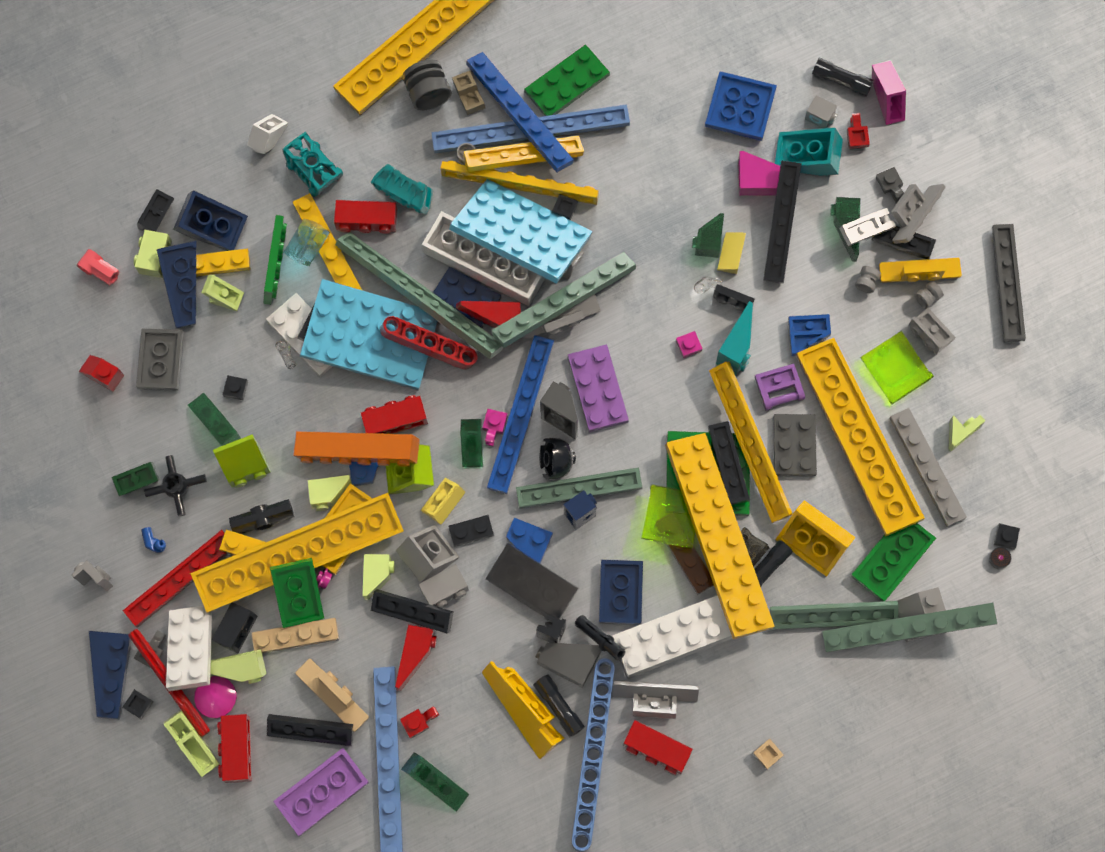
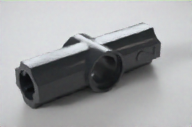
M287 499L271 505L255 506L249 512L230 517L229 523L233 532L243 534L252 530L268 529L274 523L295 516L290 500Z

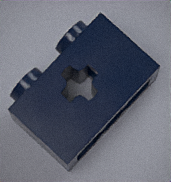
M583 490L563 504L564 515L575 530L596 517L597 501L591 493L587 495Z

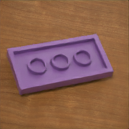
M607 344L568 354L589 432L629 422Z
M342 748L273 802L300 837L369 784V782L345 749Z

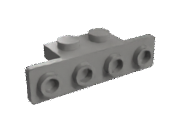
M916 184L909 185L891 211L901 226L893 238L895 244L907 243L912 240L914 233L923 224V220L941 197L942 192L946 188L944 184L929 186L924 195Z
M595 294L525 335L524 338L528 339L544 332H550L552 335L562 331L561 327L569 324V327L581 324V319L600 311Z
M614 681L612 696L633 698V716L676 719L677 701L697 702L699 687L671 685L668 683L653 684L648 682Z

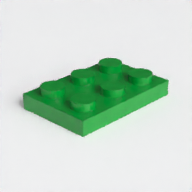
M312 558L270 567L283 628L325 619Z

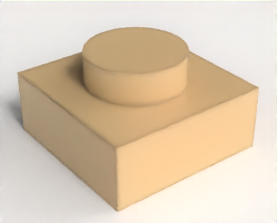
M768 739L753 752L766 770L784 756L771 739Z

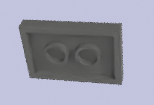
M141 329L137 389H179L183 330Z
M774 414V470L776 475L816 476V415Z

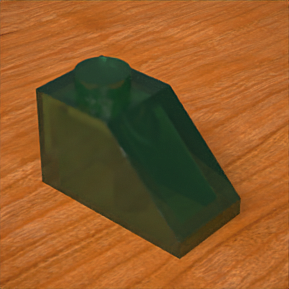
M724 213L718 214L698 229L697 236H693L692 248H696V256L719 258Z
M461 419L462 467H483L482 420Z

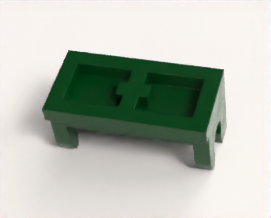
M153 462L145 463L111 477L119 497L159 481V476L155 471Z

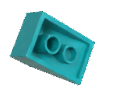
M836 128L779 132L775 164L780 166L781 160L802 163L800 173L818 176L838 175L843 138Z
M750 301L718 351L716 365L730 362L736 376L740 371H745L751 357L749 350L753 303Z

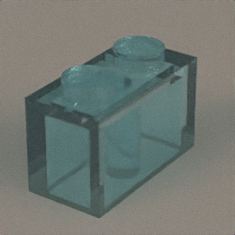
M303 219L283 253L298 264L310 266L330 232L314 221Z

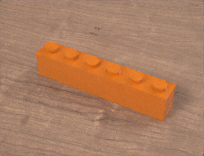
M296 431L294 456L301 459L300 462L312 464L314 460L320 461L323 464H332V461H339L340 464L351 465V462H358L360 465H370L371 462H377L381 466H390V463H397L398 466L408 467L410 464H417L420 439L412 434Z

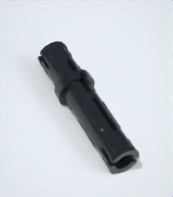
M584 615L576 619L575 626L595 641L602 651H607L615 660H620L624 657L625 649L618 645L611 635H606Z

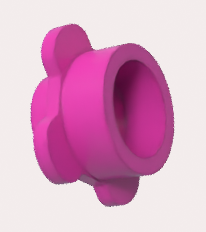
M327 568L323 572L319 571L316 576L318 588L326 589L332 577V574L327 572Z

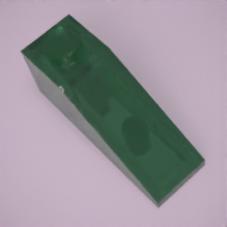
M836 197L835 203L831 204L830 216H834L833 223L852 262H857L859 242L848 246L839 228L842 225L860 219L861 198Z
M202 393L188 404L189 408L220 446L241 439L237 431L205 393Z
M415 752L401 769L456 812L469 796L465 790Z

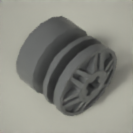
M434 59L423 60L411 65L403 72L402 78L415 109L422 111L434 109L451 98L452 91L447 79H445V74L439 61Z

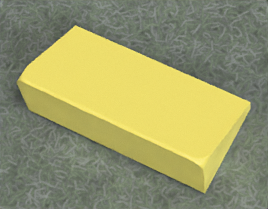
M725 233L717 268L718 271L737 274L746 233Z
M444 478L421 511L437 523L442 524L463 497L465 491L455 482Z

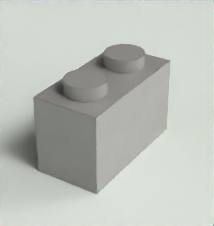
M456 564L419 584L428 604L440 608L448 605L447 601L453 598L458 600L467 594L466 591L469 590Z

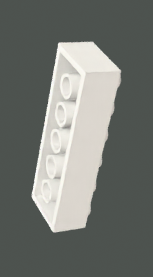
M441 211L422 243L423 253L530 306L545 278L449 230L450 224L455 218Z
M718 595L612 635L614 641L625 649V655L620 661L627 679L733 639Z

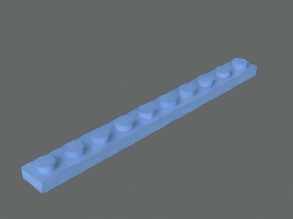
M627 104L538 117L553 136L630 126ZM514 121L431 132L435 154L457 151V148L463 143H470L475 148L529 140Z
M395 667L373 668L381 852H403L397 694L395 688L396 670Z

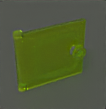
M902 331L860 357L890 404H894L934 378L932 372H929Z
M651 484L641 539L692 549L695 530L681 490Z

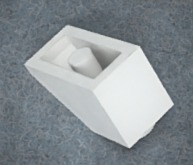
M271 114L253 124L247 146L253 148L257 153L265 154L274 148L288 126V122Z

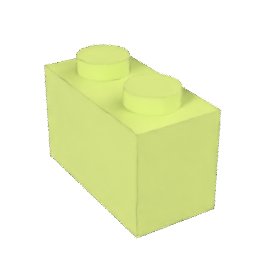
M149 230L144 231L143 236L139 239V253L134 257V266L139 274L163 277L156 249L171 246L172 240L168 234Z

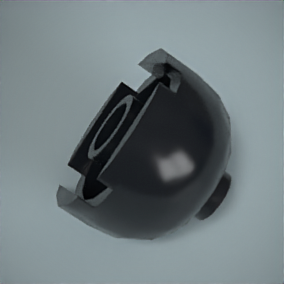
M560 438L543 439L545 445L540 446L539 453L540 468L543 469L545 467L546 474H543V477L545 479H557L566 476L576 462L575 452H572L571 446Z

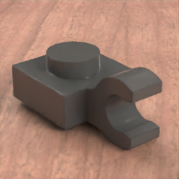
M893 167L877 174L876 179L884 194L890 192L894 202L897 204L904 194L901 189L903 182L897 170Z
M157 630L149 645L160 658L164 650L158 647L165 639L166 634ZM138 650L133 659L151 668Z

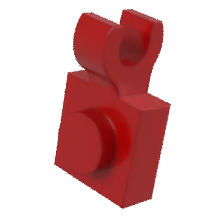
M860 113L852 114L850 118L851 127L847 128L849 149L869 147L868 127L861 126Z
M434 706L424 713L417 709L401 718L400 721L411 739L429 729L427 722L438 717L439 713Z

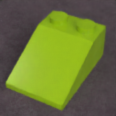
M253 434L213 449L214 455L232 488L243 487L248 481L263 479L267 476L266 474L271 473L263 451Z

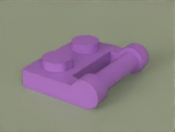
M794 364L756 374L754 377L765 411L772 409L773 406L797 399L798 401L805 399ZM793 386L795 388V392L770 399L768 395L769 393Z

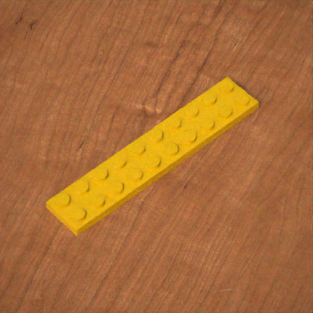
M433 0L333 85L334 90L361 115L403 79V72L408 67L428 58L494 0Z
M835 338L798 352L796 356L885 536L923 521L925 517Z
M706 433L667 442L665 447L732 638L737 639L773 629V620Z
M387 492L190 574L206 612H210L273 586L270 571L272 566L312 558L314 568L401 533L404 530Z

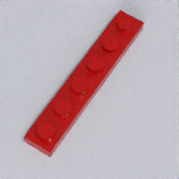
M220 530L122 610L135 627H139L193 582L190 573L217 563L228 554L219 551L225 534L223 530Z

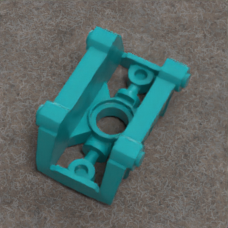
M305 131L286 145L282 151L286 160V167L291 171L293 170L309 188L308 192L315 197L332 182L340 179L343 176V171L341 168L335 167L334 163L320 150V144L312 140ZM302 139L305 140L310 151L307 148H303ZM293 147L295 150H300L301 157L294 156L289 149ZM315 157L318 161L315 165L311 166L306 163L307 159ZM323 166H325L330 173L324 172L325 168ZM314 172L317 175L321 174L323 181L321 186L314 179Z
M390 164L383 166L374 175L371 184L378 191L385 192L386 196H390L389 198L404 206L407 205V208H414L418 213L427 214L430 210L433 189L426 184L412 180Z

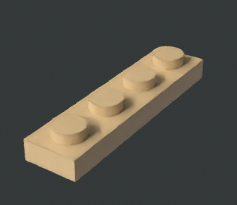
M330 618L286 628L280 627L252 632L254 650L261 649L262 653L339 640L336 618Z

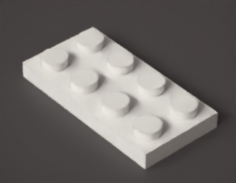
M295 293L266 320L300 356L304 341L297 338L312 308ZM301 357L319 377H322L333 367Z
M204 605L169 611L166 688L168 691L210 685L212 611L206 612Z

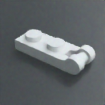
M885 208L842 225L839 229L847 245L850 246L882 232L889 231L895 228L896 225L894 221L890 220L888 216L890 213Z

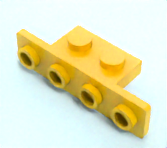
M960 258L881 262L879 264L881 283L916 282L919 280L935 281L939 279L960 278L962 276Z

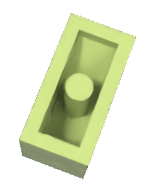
M344 475L308 480L312 509L326 511L329 509L328 507H333L351 483L350 476Z
M364 554L362 594L364 600H369L375 590H380L391 579V573L395 571V562L391 561L389 554Z

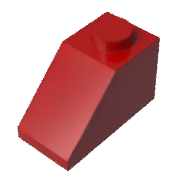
M89 355L79 370V373L114 392L124 377V374L118 367L93 355Z

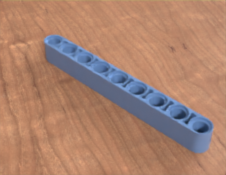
M607 658L600 659L596 663L572 835L573 848L578 852L587 851L592 843L615 670L613 662ZM606 664L611 668V671L608 674H602L599 671V667ZM603 685L607 687L608 693L604 696L598 695L596 692L598 686ZM596 707L604 708L605 714L602 717L594 715L593 710ZM593 728H599L603 734L600 738L595 739L590 735V731ZM591 749L597 750L600 754L599 758L596 760L589 759L587 756L588 751ZM587 771H594L597 778L595 781L589 782L584 777ZM586 792L594 796V800L589 804L584 803L581 799L582 795ZM582 814H587L591 818V822L586 826L581 825L578 821ZM585 836L588 840L586 847H578L575 843L576 838Z

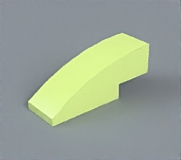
M179 710L164 721V726L201 777L219 765V762L205 741L197 733L182 710Z

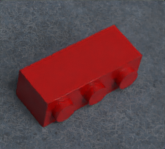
M336 200L334 216L336 230L341 232L357 230L362 233L379 231L383 234L396 232L397 205L396 202Z
M416 395L407 396L403 401L399 402L389 401L384 406L378 408L376 406L368 407L364 412H360L366 433L395 434L428 424L421 397H416Z
M247 714L221 716V722L217 724L218 735H221V743H218V755L222 756V765L218 767L219 778H222V781L225 783L252 781L250 716Z
M634 720L623 743V746L626 747V752L637 756L639 753L646 757V762L655 766L659 763L665 766L664 770L675 776L677 773L682 774L693 748Z

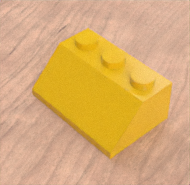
M804 500L794 511L775 540L783 541L792 549L793 553L827 577L853 542L855 536Z

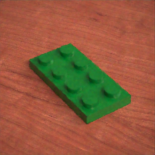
M585 44L524 88V92L544 116L556 115L609 77L610 71Z
M280 215L275 216L264 287L263 304L268 305L272 304V298L276 299L277 280L280 278L281 261L286 239L287 224L283 223L284 216Z
M918 523L888 536L884 534L852 573L851 577L879 600L886 601L936 540V537Z

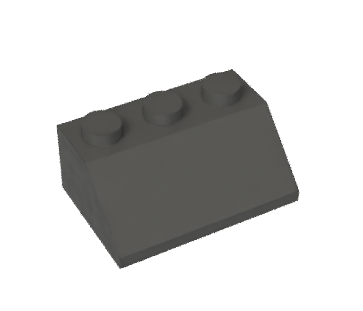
M553 381L540 400L541 419L576 440L578 437V419L572 393L567 385L561 382L558 384Z

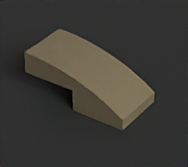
M470 71L452 77L467 115L486 108Z

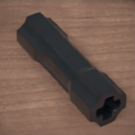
M820 57L812 73L825 80H831L846 86L866 97L874 81L864 75L855 74L840 68Z
M781 540L773 546L766 557L754 569L760 587L793 552Z
M549 674L541 677L533 684L542 699L546 700L569 738L585 728L577 714L570 709L561 696L557 685Z

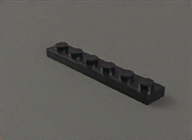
M781 160L763 281L784 283L802 163Z

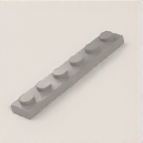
M910 408L890 416L897 434L946 527L966 519V514Z

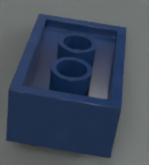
M193 190L188 193L173 230L192 239L231 251L235 249L248 215Z

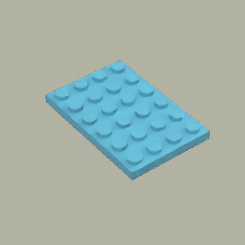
M486 179L452 221L449 230L556 284L592 234L591 230L565 217L554 214L551 210L489 179Z
M322 279L300 357L419 390L428 355L386 339L380 333V326L387 317L395 316L435 332L437 320L418 306ZM386 324V328L389 331H395L394 325ZM405 332L408 339H414L413 333ZM425 339L424 343L426 346L431 347L432 341Z

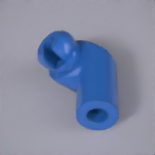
M151 527L141 529L144 545L147 549L155 553H161L165 550L166 542L162 539L154 538Z

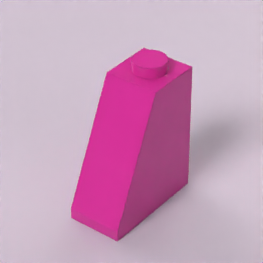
M887 61L872 65L873 86L886 125L905 121L906 89L892 62Z
M739 151V196H776L780 166L745 151Z

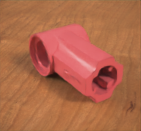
M88 249L76 264L83 272L90 276L94 275L109 286L115 283L120 273L118 269L105 262L100 255L91 249Z

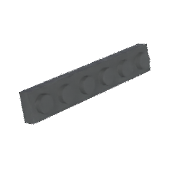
M996 224L992 226L1003 338L1004 342L1025 341L1026 334L1014 224Z

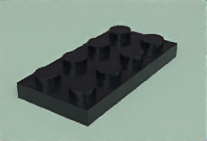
M509 543L506 544L486 577V580L540 615H551L558 619H561L579 589Z

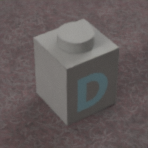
M816 95L806 112L805 120L823 129L827 128L829 124L833 125L838 114L835 113L837 105Z

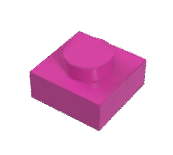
M695 331L676 338L683 358L703 350Z

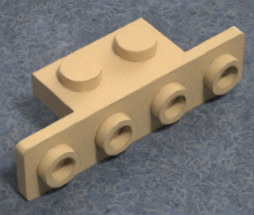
M308 659L296 671V675L344 723L353 724V732H356L369 719V716L352 700L351 696L353 693L346 686L340 688L336 684L338 679L330 671L325 673L312 659Z

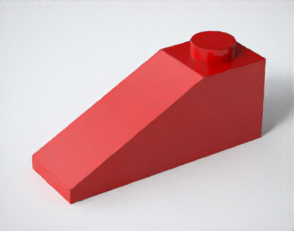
M460 301L456 304V309L493 328L500 326L521 313L520 302Z
M408 625L395 685L396 690L401 691L431 654V649L436 647L437 636H435L433 629Z

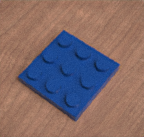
M720 71L705 127L762 141L777 85Z

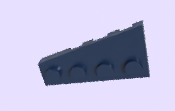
M197 241L156 249L176 329L196 324Z
M89 631L96 715L98 718L120 720L131 639L129 634Z

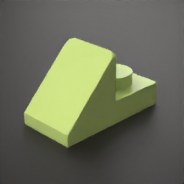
M208 275L201 292L210 298V303L234 311L238 310L244 294L241 290L215 275Z
M981 415L975 419L971 417L962 425L955 416H952L949 421L948 449L953 451L985 423L984 418Z

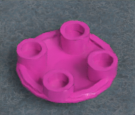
M211 676L210 685L197 687L194 695L195 705L200 713L215 719L228 714L233 709L237 699L234 685L228 679L220 676Z

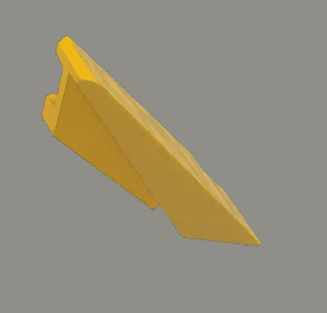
M489 662L482 671L483 676L539 759L543 758L564 740V737L550 724L555 716L515 669L510 667L501 669L494 662Z

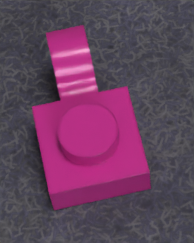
M487 409L482 427L483 430L487 431L485 445L493 447L496 434L503 435L508 413Z

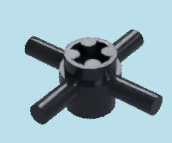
M169 455L165 457L168 474L163 478L162 485L144 489L145 497L166 493L169 497L174 498L177 515L184 516L186 512L182 497L187 493L188 487L205 483L207 478L203 474L186 479L182 474L177 473L174 457ZM174 481H178L180 485L179 488L171 490L170 488L174 487L175 485Z

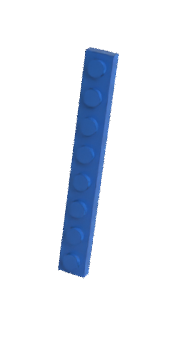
M483 52L466 60V65L556 173L573 164V158Z
M534 335L488 482L487 489L508 494L554 340Z

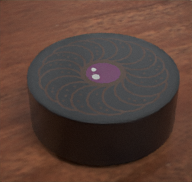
M1003 547L995 548L989 555V562L996 569L1006 568L1012 559L1010 552Z

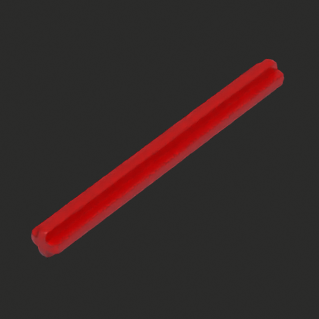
M138 629L133 630L129 633L130 639L166 688L167 668ZM182 689L168 691L201 737L209 733V727Z

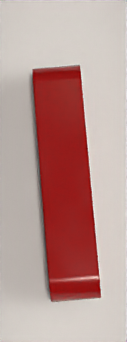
M395 316L387 317L380 326V333L386 339L457 368L467 370L477 361L478 356L474 349ZM386 324L394 325L395 331H389L386 328ZM405 332L413 333L414 339H408ZM424 340H431L433 347L426 346ZM443 347L450 348L452 350V355H447L444 352ZM462 355H468L471 362H465Z

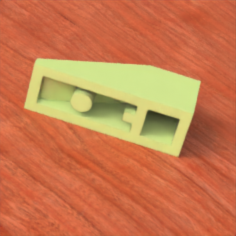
M261 649L211 660L210 674L240 682L248 680V683L251 684L261 681V677L267 674Z

